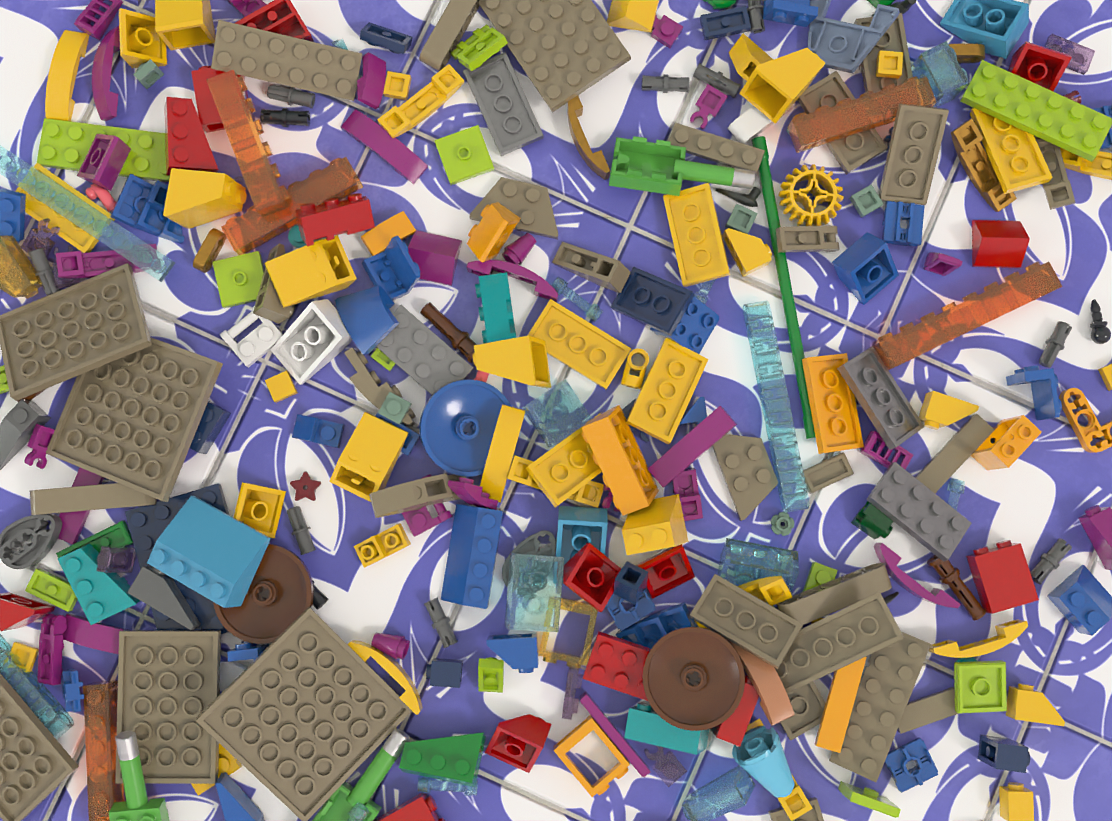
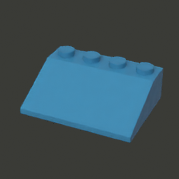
M191 496L157 539L147 564L223 608L238 607L244 601L271 538L201 499Z

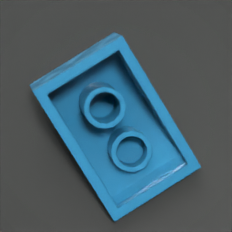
M954 0L941 20L940 26L969 44L984 45L985 53L1007 59L1029 23V4L1015 0Z
M559 506L555 584H563L564 565L585 544H592L605 555L608 526L607 509Z

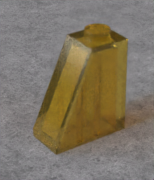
M0 236V289L14 298L25 297L27 299L33 297L42 286L39 277L35 276L37 272L14 236Z

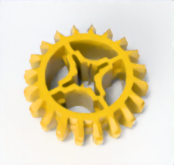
M805 164L801 167V171L795 168L792 171V175L788 174L785 177L787 182H782L780 186L783 190L779 192L778 196L784 199L779 202V206H786L783 214L790 212L789 221H793L795 218L798 219L797 226H801L803 222H805V226H812V223L814 226H821V222L826 225L830 222V218L834 219L836 217V211H839L842 207L838 202L843 200L844 196L839 194L843 187L836 186L839 178L831 179L833 171L828 172V174L824 173V166L819 171L816 169L815 164H812L810 169ZM808 180L806 188H800L798 191L794 190V186L797 183ZM818 183L822 185L825 190L820 189ZM809 191L815 197L813 201L809 199L810 196L807 197ZM796 202L801 203L804 207V210L801 209ZM828 202L825 210L814 213L816 204Z

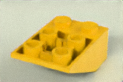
M338 235L334 236L335 239L315 241L314 245L303 246L264 263L283 308L347 289L357 279Z
M364 412L343 450L329 482L371 502L370 493L385 489L409 432Z

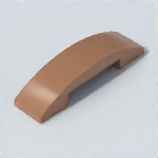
M729 641L739 654L743 668L761 699L759 704L771 726L794 716L791 702L775 668Z

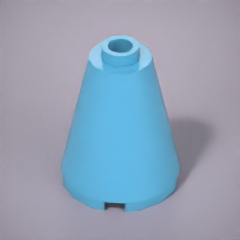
M765 726L749 730L745 733L741 746H733L732 755L735 761L774 797H787L794 788V780L778 733L773 727L766 729Z

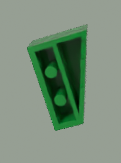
M483 732L405 742L399 768L405 773L475 787L486 736Z

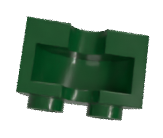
M867 501L851 523L875 540L880 536L885 539L893 529L891 524L894 521Z

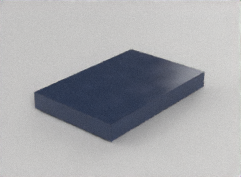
M633 267L621 293H618L611 308L618 313L672 336L695 294L693 291Z

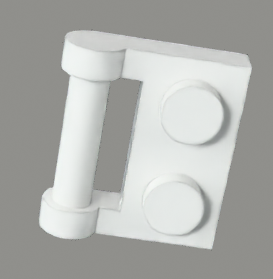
M253 311L228 331L224 330L220 334L222 339L248 368L270 351L283 335L272 321L253 314ZM260 318L263 323L237 343L234 338Z

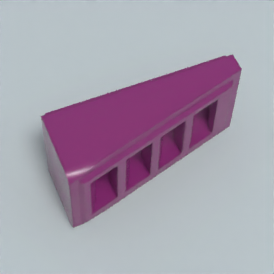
M92 0L78 16L74 24L82 32L100 41L121 7L122 0H109L113 2L110 6L105 4L104 0ZM100 6H101V7L105 8L106 11H105V12H102V11H100V10H98V9H99ZM95 14H97V15H99V16H101V17H100L99 19H97V18H95L94 16H95Z
M929 252L923 269L946 276L959 268L963 261L942 253Z
M875 430L870 431L863 444L864 447L859 451L886 468L893 462H897L901 454L905 457L900 466L906 470L913 457L912 453L901 446L892 449L896 453L891 462L887 460L892 452L889 448H887L884 456L881 457L880 453L884 446L887 445ZM876 441L880 442L877 450L874 452L872 451V449Z

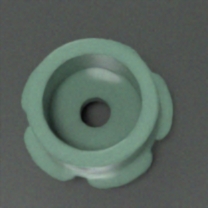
M780 512L771 518V529L777 535L787 536L791 533V529L794 528V520L789 517L788 513Z

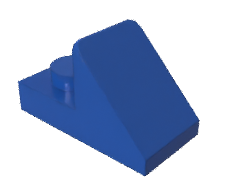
M699 397L681 419L679 426L689 424L697 426L707 417L705 397Z
M297 414L292 438L339 448L345 425Z

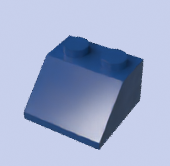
M868 232L832 261L839 279L863 305L899 276L887 243Z
M1081 565L1047 595L1051 602L1081 634L1093 636L1111 619L1112 596L1085 565Z
M537 633L488 636L486 640L487 646L512 669H519V673H532L534 668H538Z

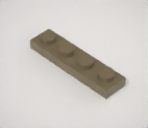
M676 122L669 138L670 145L686 147V153L732 168L755 171V175H757L765 150Z

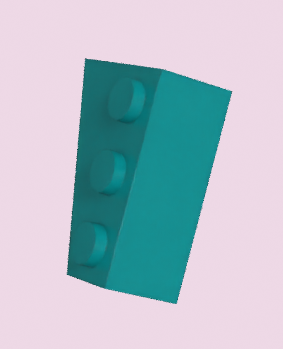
M507 272L478 276L479 284H475L477 298L482 300V307H478L480 321L485 322V330H482L483 344L517 338Z
M90 543L58 558L90 625L141 601L127 593L131 587L127 583L128 581L123 576L120 577L110 567L111 564Z
M638 703L637 706L629 708L624 738L697 755L707 748L709 729L690 731L677 728L663 720L652 709L651 705Z

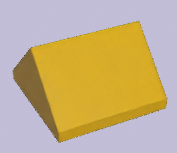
M612 0L607 23L611 27L652 32L659 0Z
M120 8V56L131 68H138L150 59L158 67L166 66V44L156 33L155 17Z
M242 482L233 518L275 539L286 491Z

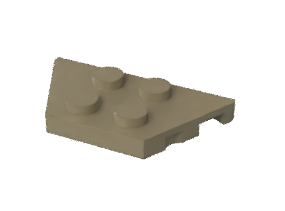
M501 177L469 216L471 220L480 222L483 218L480 216L486 205L499 202L521 218L514 230L558 240V230L547 187Z
M726 434L712 448L739 520L742 521L777 486L778 481L762 438Z

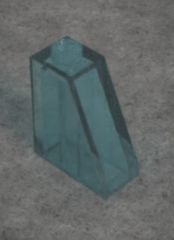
M739 765L688 794L682 803L683 813L690 821L713 820L745 806L755 787V783L750 774Z

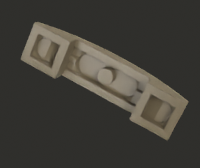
M1034 136L1053 177L1050 182L1042 184L1050 210L1075 204V198L1070 180L1067 177L1060 147Z

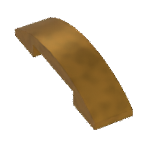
M576 96L568 101L567 110L568 124L573 142L586 164L598 176L606 180L610 176V169L602 150L595 153L591 151L577 118L583 114V105L579 96Z
M973 119L967 120L953 130L951 136L959 160L971 182L995 212H999L1015 201L1017 198L1014 192L1004 194L989 157L980 143L983 137Z

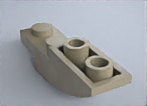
M350 348L344 352L357 371L356 374L350 377V380L375 407L381 408L389 392L403 397L396 385L391 387L387 382L381 386L378 385L382 381L374 370L371 372L365 365L368 363V360L361 351L357 352L354 348ZM411 408L402 423L409 426L416 424L413 420L416 415Z
M445 473L370 493L369 496L375 518L419 510L424 506L461 499L450 489L448 481L459 482V477H466L454 474L447 475Z

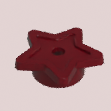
M307 471L303 473L300 480L291 481L290 485L296 490L295 501L305 497L315 501V492L321 485V481L312 480ZM305 485L308 487L307 490L303 489Z

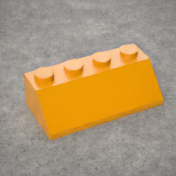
M617 405L587 421L582 426V436L585 442L590 444L593 451V460L597 466H600L603 472L604 484L610 488L613 494L615 507L618 510L620 509L622 516L648 507L659 492V489L648 470V465L629 424L625 423V415L620 405Z

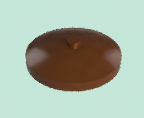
M268 544L242 605L223 608L213 602L214 609L222 625L235 637L255 644L272 643L308 607L311 608L314 595L313 582L307 566L295 553L282 546Z
M684 627L666 634L652 647L644 664L643 686L648 702L663 720L680 729L700 731L718 726L734 713L744 692L745 673L739 654L723 636L706 628Z

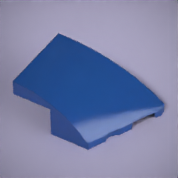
M129 174L110 217L166 240L180 244L184 241L182 226L163 216L168 185L158 180L152 185Z
M375 286L335 299L339 316L352 340L363 355L369 354L399 324L398 320L389 310L395 303L382 286Z
M683 602L645 617L623 631L619 630L616 636L652 649L666 634L680 628L697 626L695 621L690 618L691 613L686 603Z

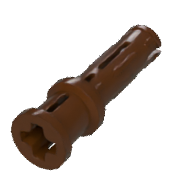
M431 302L427 303L420 311V314L428 319L431 324L452 342V348L458 349L467 357V361L472 363L473 353L475 352L474 345L477 344L469 337L470 334L458 329Z
M933 555L927 561L929 567L932 566L940 576V582L949 586L974 621L982 618L986 614V610L983 609L959 577L960 570L957 567H953L949 560L943 562L936 555Z

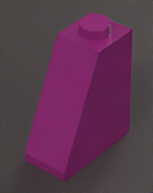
M1095 505L1086 509V514L1078 519L1105 569L1112 570V509Z

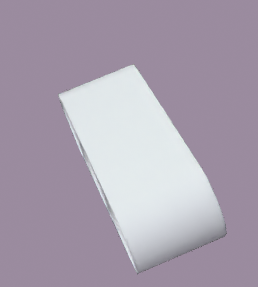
M795 103L788 109V111L785 114H787L795 106ZM752 106L729 125L728 130L739 143L747 145L753 138H756L773 125L774 122L755 106Z

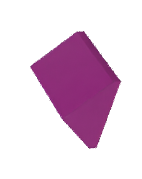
M96 134L77 177L111 191L131 148L114 135Z
M416 230L408 246V253L411 259L419 266V279L452 286L462 240Z

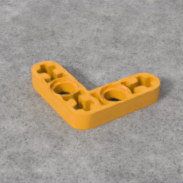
M1070 388L1062 391L1059 395L1062 410L1082 448L1089 453H1096L1112 447V436L1110 435L1112 420L1100 426L1081 390ZM1075 395L1076 399L1072 403H1069L1067 399H1069L1070 396ZM1077 407H1082V410L1075 411L1073 413L1072 410L1077 409ZM1080 414H1084L1088 418L1086 427L1078 424L1077 419ZM1103 436L1105 439L1097 442L1095 446L1090 445V442L1093 440L1092 438Z

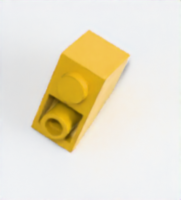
M744 33L728 52L737 73L746 81L758 65L774 60Z

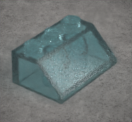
M726 538L717 575L736 586L761 578L782 576L790 592H792L799 574L798 551Z
M510 552L505 614L506 628L509 630L559 632L564 557Z

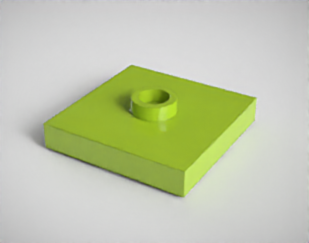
M479 125L434 140L450 185L495 170Z
M259 251L212 262L221 304L224 309L257 300L264 274L263 261Z
M1003 660L954 662L955 711L957 713L1007 711L1006 662Z
M840 781L838 790L850 802L894 818H899L901 809L888 798L879 795V792L868 787L862 789Z

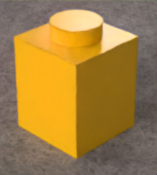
M1010 782L1008 786H999L1000 817L1006 821H1034L1033 791L1025 788L1024 784Z

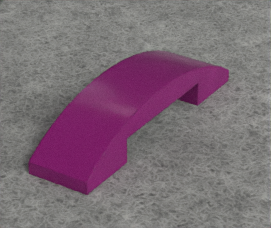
M119 26L113 28L104 36L98 46L93 62V98L102 121H108L117 116L119 94L110 92L113 54L120 50Z
M356 109L341 126V129L358 142L366 145L413 185L428 168V165L397 138H392L383 127Z
M157 245L131 246V249L82 253V251L56 253L58 277L92 278L126 263L132 267L133 273L160 268Z
M478 260L468 262L467 270L472 274L485 276L492 275L493 271L498 273L507 272L509 277L535 285V296L547 300L552 299L555 302L558 300V293L546 280L533 271L517 264L499 260H488L486 262Z
M876 542L873 547L879 561L885 563L888 574L901 587L924 601L936 605L959 608L961 604L942 589L933 588L929 592L898 568L897 564L902 558L884 543Z
M66 614L67 629L62 634L63 640L92 649L119 654V631L128 629L98 622L90 625L87 618Z

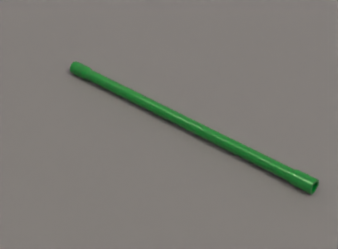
M760 136L752 139V146L765 150L758 172L802 406L806 439L816 438L802 363L805 355L786 253H778L776 229L781 227L769 166L768 148L765 136Z

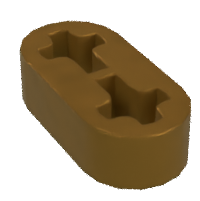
M947 44L940 47V61L943 63H977L985 59V46L982 44Z
M216 228L209 231L194 258L193 268L203 273L210 270L213 265L212 262L216 260L225 243V233Z

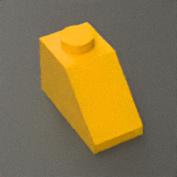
M730 228L723 232L722 238L742 277L767 266L772 261L771 249L768 244L763 243L761 238Z
M931 391L925 394L919 419L925 422V427L938 430L977 412L979 406Z
M1018 683V687L1009 686L1006 716L1015 720L1058 726L1065 725V721L1043 693L1035 691L1033 685Z

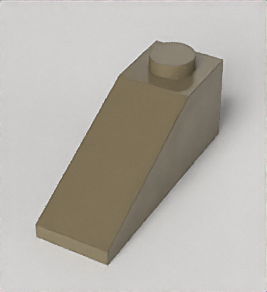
M565 242L561 243L552 261L553 264L618 293H621L631 273L619 260Z
M279 243L269 251L267 261L284 255V245ZM265 266L253 314L280 324L292 316L294 305L283 308Z

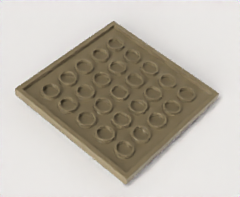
M150 337L152 346L77 376L46 454L158 500L168 502L223 363Z
M308 607L196 718V722L299 819L308 821L412 710L368 664Z

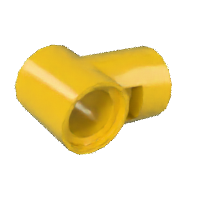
M637 348L629 353L621 385L641 390L649 363V356L645 350ZM635 354L641 355L644 358V364L642 366L633 365L631 357ZM630 370L640 372L639 377L630 375Z

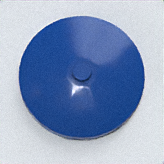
M458 380L438 389L424 406L419 425L421 442L429 458L441 469L454 475L465 477L482 475L502 404L511 406L508 399L494 386L478 380Z

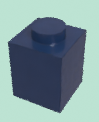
M626 561L615 578L614 594L636 605L647 587L648 571Z
M434 658L431 664H427L426 679H430V686L460 688L463 660Z

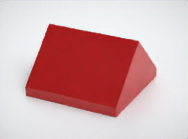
M1026 41L1013 54L1008 71L1054 91L1072 56Z
M973 220L972 267L1020 268L1030 240L1021 221Z
M587 543L564 565L563 584L597 611L602 612L614 592L615 578L621 568L592 544Z
M682 544L670 547L636 564V566L648 571L646 588L652 599L695 578Z
M10 592L0 593V631L23 628L44 617L46 614L53 612L55 606Z

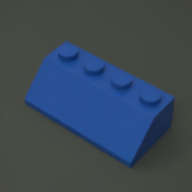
M456 504L440 600L483 609L489 607L504 511Z

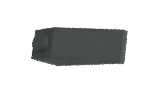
M21 399L0 423V471L29 442L36 423L44 426L51 419L33 401Z
M153 566L142 567L127 593L190 630L199 628L201 623L174 580Z

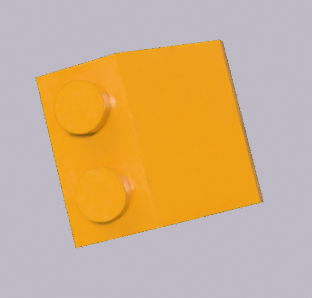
M499 202L486 205L480 216L483 218L478 225L475 224L468 234L470 239L466 244L481 262L497 257L521 219Z

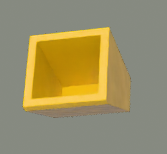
M155 0L156 33L171 51L215 43L216 35L210 0Z
M808 48L765 62L754 69L739 94L776 124L809 87L825 65V62Z
M171 168L163 216L187 229L241 212L247 198L246 188L225 173Z
M528 335L474 345L473 362L477 370L531 386L551 388L545 340Z
M679 494L653 499L648 507L627 515L622 529L627 555L675 547L689 542Z

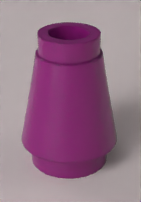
M526 233L504 248L505 251L502 253L505 261L521 265L536 244L535 238L531 234Z
M377 632L371 643L372 647L395 660L398 658L404 659L410 645V641L406 640L405 636L380 634Z

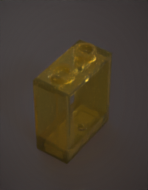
M550 596L538 656H543L542 660L549 663H557V660L566 661V665L573 668H581V665L587 666L598 611L589 603ZM554 608L590 615L582 657L546 649Z

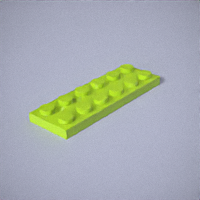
M984 60L979 64L960 100L962 103L1091 162L1096 158L1112 126V118Z
M44 118L36 162L41 166L79 171L96 134L114 135L131 148L119 176L128 177L129 174H132L140 179L169 182L170 176H166L165 133Z

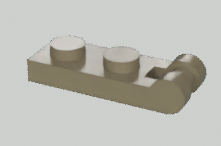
M837 226L779 227L776 229L778 253L839 251V242H836Z

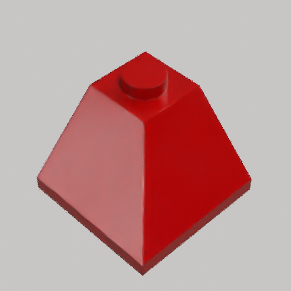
M531 714L499 722L485 753L530 773L544 747L552 724Z

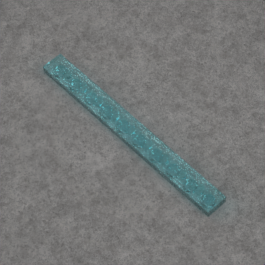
M0 145V174L160 282L164 280L174 266V261Z

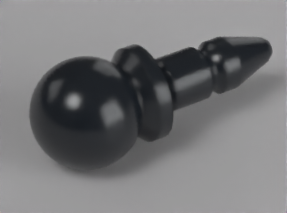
M1093 299L1090 310L1094 323L1090 324V328H1092L1090 336L1093 342L1105 344L1111 338V331L1106 327L1108 322L1102 321L1100 305Z

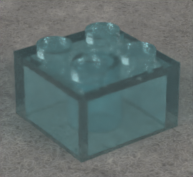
M947 41L921 53L911 66L914 85L923 102L928 107L937 108L953 100L969 83L967 72L959 65L956 53L948 45Z
M566 379L522 407L523 410H526V415L547 447H553L592 419Z

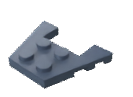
M810 0V6L818 7V16L809 24L808 49L825 62L823 67L852 74L900 13L899 8L878 4L870 26L866 27L825 18L831 0Z

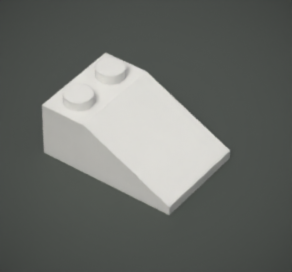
M328 299L312 301L270 350L299 385H302L342 352L352 341V338L346 330L337 309Z

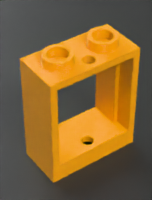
M1024 415L1003 419L993 428L994 431L971 456L987 471L1009 468L1042 431ZM991 438L995 439L994 443H991Z
M591 714L553 746L554 752L591 797L596 794L599 796L610 787L609 782L615 777L620 779L629 770L627 768L630 765L628 759ZM592 730L595 731L619 760V763L593 785L566 754Z

